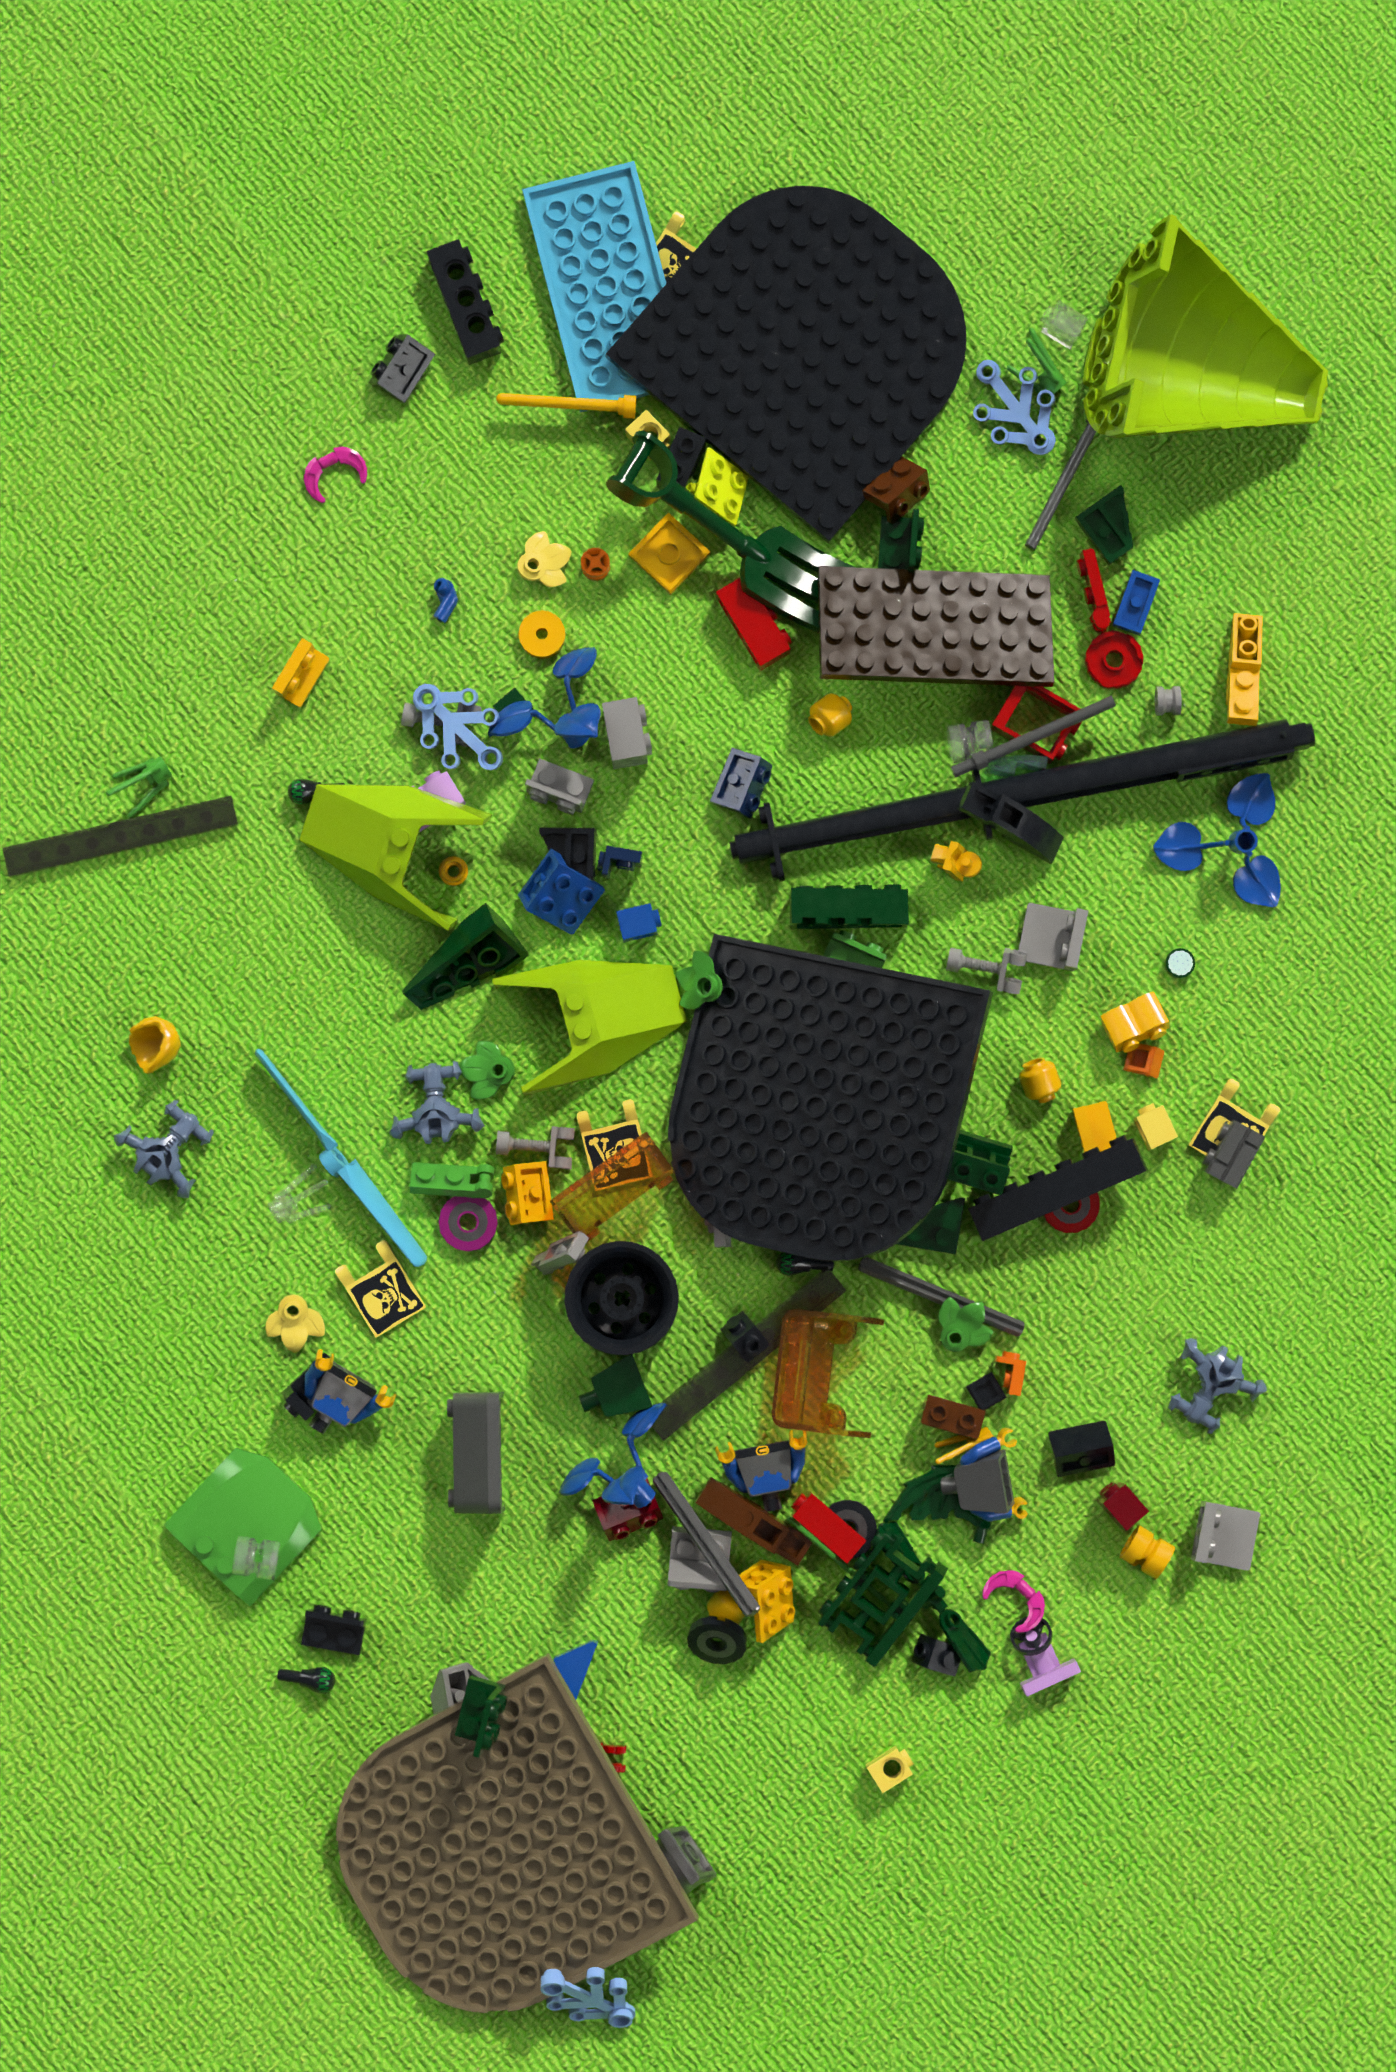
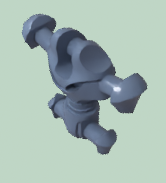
M453 1061V1066L437 1065V1063H430L428 1066L420 1069H413L412 1065L407 1067L405 1078L409 1084H412L413 1081L424 1080L423 1091L426 1093L427 1100L424 1101V1104H421L420 1108L412 1112V1117L399 1121L398 1117L393 1115V1126L389 1132L393 1138L401 1139L404 1131L415 1128L416 1132L421 1133L425 1144H431L433 1137H442V1141L445 1143L449 1142L459 1125L471 1126L475 1132L480 1131L485 1126L480 1118L479 1108L474 1109L473 1114L459 1113L460 1108H455L454 1105L446 1102V1099L442 1097L446 1089L443 1084V1078L455 1077L458 1080L462 1073L457 1061Z
M174 1100L165 1105L164 1115L169 1114L178 1123L169 1128L170 1133L167 1134L166 1138L164 1136L162 1138H148L145 1136L142 1140L130 1133L132 1127L129 1125L126 1130L114 1135V1141L117 1146H122L125 1143L136 1149L137 1161L133 1172L137 1174L141 1169L147 1172L151 1177L146 1183L152 1185L160 1180L168 1181L171 1178L179 1188L177 1196L189 1198L190 1190L197 1180L191 1179L188 1182L180 1172V1169L183 1167L180 1164L178 1147L182 1143L184 1144V1142L187 1143L189 1140L188 1136L191 1133L201 1141V1146L210 1143L214 1131L211 1129L208 1132L199 1124L200 1122L197 1120L196 1115L188 1112L185 1113L177 1106L179 1101Z
M1189 1338L1185 1339V1347L1180 1358L1186 1359L1189 1356L1197 1364L1195 1369L1198 1371L1200 1381H1202V1389L1193 1394V1399L1190 1403L1181 1398L1180 1393L1171 1396L1168 1408L1171 1411L1174 1408L1180 1410L1189 1422L1201 1423L1209 1428L1207 1433L1212 1434L1220 1428V1418H1214L1207 1414L1208 1410L1214 1406L1212 1403L1215 1396L1226 1393L1237 1394L1239 1390L1250 1394V1399L1254 1402L1259 1395L1267 1391V1387L1263 1380H1257L1255 1383L1244 1380L1242 1356L1237 1355L1234 1360L1226 1356L1228 1348L1224 1345L1214 1352L1204 1355L1197 1349V1339Z

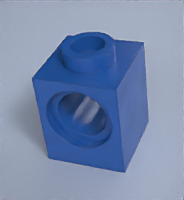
M651 903L616 911L623 943L658 935L656 927L662 926L658 909L652 910Z

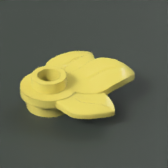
M545 531L535 533L525 543V554L519 558L517 570L525 580H538L546 587L560 586L566 583V577L560 569L567 564L572 551L562 544H550ZM528 562L535 563L537 569L529 568Z
M295 1294L285 1296L280 1301L278 1310L270 1314L266 1321L265 1329L267 1336L277 1337L281 1335L283 1344L293 1353L299 1352L304 1347L308 1335L322 1337L325 1334V1324L320 1313L308 1308L307 1302L301 1296ZM290 1306H296L299 1311L296 1314H290L287 1309Z

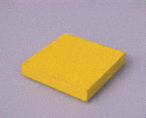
M668 512L628 553V556L671 595L711 554V551Z

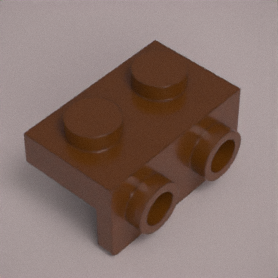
M901 457L888 472L880 474L862 490L863 496L867 501L884 509L887 522L894 524L918 501L925 498L930 491L928 472L921 466Z

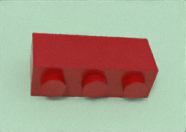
M740 578L716 591V599L760 671L790 654L791 648L789 645L792 644V641L784 628L779 630L774 622L777 619L775 612L743 592Z

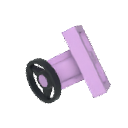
M1024 1617L1015 1623L1010 1634L1013 1647L1023 1654L1033 1676L1020 1682L1026 1696L1081 1672L1074 1658L1062 1664L1059 1663L1051 1645L1053 1638L1051 1627L1043 1618L1032 1630L1016 1633L1015 1628L1026 1621L1027 1617ZM1044 1625L1047 1627L1049 1631L1048 1636L1046 1632L1041 1633ZM1014 1639H1017V1640H1020V1641H1023V1642L1019 1643V1644H1018L1019 1646H1017V1644L1015 1643V1640H1014Z

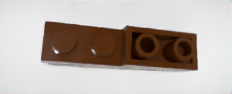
M712 1477L709 1478L695 1501L696 1504L731 1528L773 1554L777 1553L797 1566L812 1544L798 1529L765 1511L757 1503Z

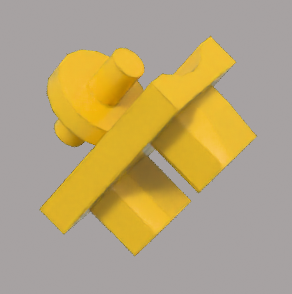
M951 841L949 847L939 844L934 845L930 861L936 863L939 869H943L954 880L963 882L964 877H974L982 869L981 858L976 853L967 851L960 843Z

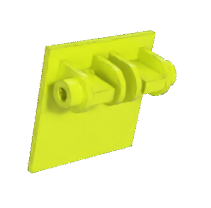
M707 447L699 480L697 483H689L686 489L695 495L694 498L731 525L736 526L749 477L713 449Z

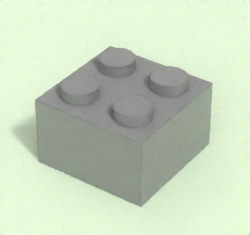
M637 697L602 703L613 769L648 764L647 756L652 755V746L649 733L643 734L642 727L647 726L644 704L638 705Z

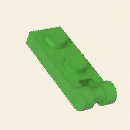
M412 1162L410 1193L489 1198L492 1196L493 1185L490 1182L494 1178L495 1169L489 1164H481L475 1167ZM471 1180L479 1181L476 1184H470Z

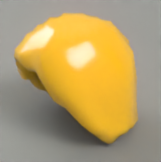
M160 1017L144 1018L129 1029L131 1033L128 1042L132 1054L135 1055L136 1062L143 1069L144 1073H153L167 1065L176 1057L181 1047L180 1037L175 1026Z

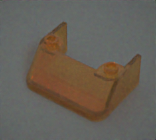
M645 1132L549 1202L572 1234L578 1231L583 1232L589 1237L587 1241L589 1242L601 1233L598 1228L605 1221L655 1186L658 1190H661L673 1181L672 1176L675 1174V1171L649 1134Z
M800 1309L788 1311L783 1317L772 1405V1419L774 1423L781 1428L871 1438V1432L845 1429V1410L838 1404L827 1402L834 1344L845 1345L850 1343L855 1338L857 1323L884 1325V1319Z

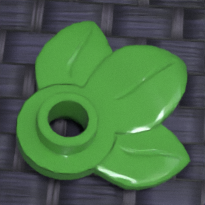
M702 951L693 952V966L676 972L678 982L686 991L680 1000V1005L691 1010L699 1008L705 1001L713 1002L717 1000L721 995L723 987L720 977L715 974L713 960Z
M478 1041L476 1046L477 1055L465 1058L461 1061L459 1067L462 1071L461 1075L469 1081H473L471 1098L486 1099L494 1096L500 1085L508 1084L513 1079L515 1066L511 1059L502 1056L496 1044L490 1041ZM502 1065L504 1071L500 1076H498L496 1074V1068L497 1066Z
M948 1297L941 1305L938 1314L939 1322L943 1327L941 1342L949 1351H962L967 1346L979 1347L987 1343L991 1338L993 1330L982 1325L985 1319L983 1302L970 1303L960 1308L952 1297ZM958 1333L961 1339L958 1342H953L950 1340V1335Z

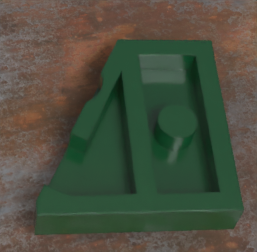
M1122 485L1075 517V521L1108 566L1133 549V540L1129 529L1128 511H1126L1124 488Z
M957 1198L935 1205L925 1220L897 1245L956 1254L965 1198Z

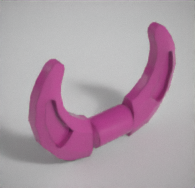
M342 446L333 448L335 452H331L318 460L314 457L308 463L304 474L305 487L311 497L320 503H325L326 500L318 489V481L323 473L322 469L338 461L341 464L354 467L360 475L361 483L364 484L367 480V467L365 460L358 452Z
M1013 1570L1000 1571L991 1576L986 1582L982 1598L984 1600L988 1599L990 1593L996 1588L1009 1587L1013 1589L1016 1586V1589L1029 1600L1027 1602L1029 1614L1026 1621L1016 1627L1015 1631L1023 1633L1032 1630L1039 1624L1044 1615L1045 1602L1040 1591L1036 1593L1025 1580H1022L1025 1576Z

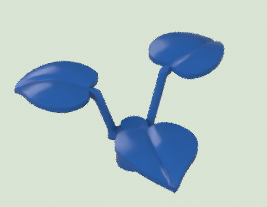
M587 647L571 651L562 656L553 667L554 676L558 679L564 678L572 710L571 713L564 714L556 724H553L535 709L532 710L533 705L530 701H518L508 705L499 712L500 719L496 725L489 727L488 736L516 734L529 725L532 717H537L550 727L556 735L562 736L569 748H578L585 744L589 738H597L598 723L601 716L599 706L594 703H588L576 707L570 686L571 678H579L591 669L597 656L596 648Z
M1268 773L1251 775L1239 781L1230 790L1227 797V809L1230 814L1241 817L1239 823L1242 830L1233 832L1228 840L1200 844L1201 834L1194 825L1187 822L1174 823L1164 830L1153 845V851L1157 858L1172 869L1189 871L1201 864L1202 852L1200 849L1229 846L1234 853L1245 854L1243 860L1245 866L1237 869L1233 877V887L1238 897L1250 904L1271 908L1276 907L1281 890L1278 869L1274 862L1264 855L1256 856L1251 862L1249 861L1252 856L1251 851L1256 848L1258 839L1256 834L1250 830V826H1247L1245 822L1246 820L1251 825H1260L1272 817L1276 803L1270 775Z
M658 1403L648 1409L639 1410L625 1424L622 1434L627 1437V1443L636 1467L628 1469L619 1478L613 1479L602 1470L597 1469L600 1464L598 1458L586 1459L577 1464L567 1474L560 1487V1495H573L586 1487L593 1476H600L610 1483L602 1493V1499L605 1502L624 1505L634 1504L637 1508H642L654 1499L656 1493L646 1482L648 1475L642 1467L634 1445V1439L646 1433L668 1405L666 1403Z

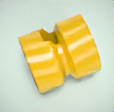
M1138 1525L1125 1543L1120 1553V1558L1133 1566L1141 1565V1571L1156 1580L1169 1563L1175 1551V1546L1162 1538L1155 1540L1152 1532Z

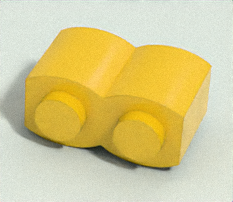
M1154 991L1137 997L1127 1004L1113 1008L1100 1016L1101 1023L1116 1052H1131L1140 1046L1139 1042L1149 1038L1152 1041L1163 1037L1167 1033L1166 1030L1170 1028L1169 1020Z

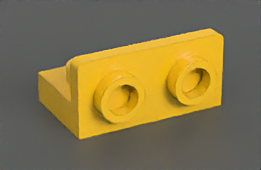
M302 638L274 683L273 691L297 707H302L328 664L329 657L316 650L312 643Z
M547 1161L503 1167L501 1183L506 1190L505 1214L509 1219L510 1225L554 1220Z

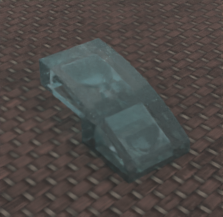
M1036 755L1002 757L988 763L989 766L985 768L984 773L1011 777L1015 775L1016 768L1030 771L1044 770L1047 766L1048 757Z

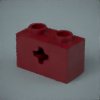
M1110 1482L1099 1492L1101 1498L1097 1502L1119 1528L1125 1531L1130 1529L1149 1512L1124 1483L1118 1482L1116 1484Z

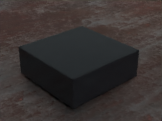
M992 1372L965 1386L976 1406L981 1410H986L1007 1398Z

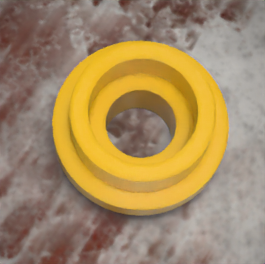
M456 856L444 859L439 866L441 880L450 886L462 884L468 876V867L465 861ZM453 866L459 868V874L455 877L448 874L449 868Z

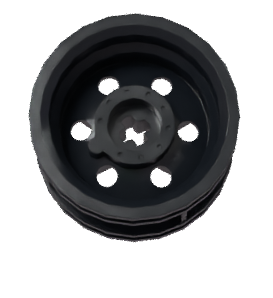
M615 1241L602 1244L590 1250L578 1260L570 1272L565 1287L567 1317L574 1331L584 1342L596 1350L608 1354L629 1355L642 1352L654 1346L667 1334L674 1323L678 1311L679 1293L676 1279L670 1267L660 1255L648 1247L634 1242ZM627 1263L632 1264L634 1267V1271L630 1275H626L622 1271V1267ZM598 1273L604 1274L606 1278L605 1282L601 1285L596 1284L594 1281V1277ZM653 1283L656 1286V1292L651 1295L647 1294L644 1289L646 1284ZM618 1291L622 1294L628 1291L630 1294L628 1299L631 1302L627 1306L624 1304L617 1306L615 1304L617 1300L614 1297ZM592 1302H596L600 1306V1310L596 1314L589 1312L588 1307ZM643 1312H647L651 1317L647 1324H642L639 1321V1315ZM614 1322H619L622 1325V1331L618 1334L611 1331V1325Z

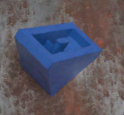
M590 1640L555 1656L553 1659L575 1700L578 1697L597 1647L598 1641Z

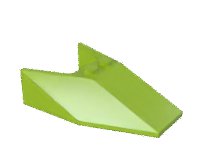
M317 784L299 840L373 897L449 931L457 924L458 919L430 909L407 891L403 885L419 830L424 825H484L491 819L492 814L409 785Z
M576 960L492 979L496 989L505 986L546 988L555 990L559 997L572 1046L571 1053L522 1086L521 1089L524 1096L609 1074L687 1023L684 1008L680 1005L681 997L672 965Z

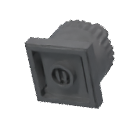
M685 1826L668 1828L658 1834L659 1839L656 1842L686 1894L698 1885L709 1882L717 1876V1873Z

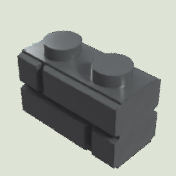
M1231 1120L1230 1124L1224 1122L1216 1137L1220 1139V1142L1215 1150L1209 1149L1202 1164L1206 1165L1204 1172L1237 1189L1265 1136L1235 1120Z

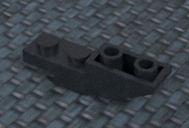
M974 781L969 782L957 808L1002 833L1004 839L1049 864L1053 863L1064 838L1050 824L1029 809L1004 794H995Z

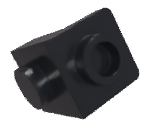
M743 1311L731 1317L720 1329L746 1362L753 1360L769 1346V1342Z
M920 1634L918 1642L914 1647L912 1662L927 1669L955 1677L961 1659L952 1644Z

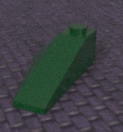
M485 903L459 924L402 992L422 1010L454 996L455 991L471 985L473 988L480 985V980L493 974H496L498 977L507 973L529 955L506 922Z

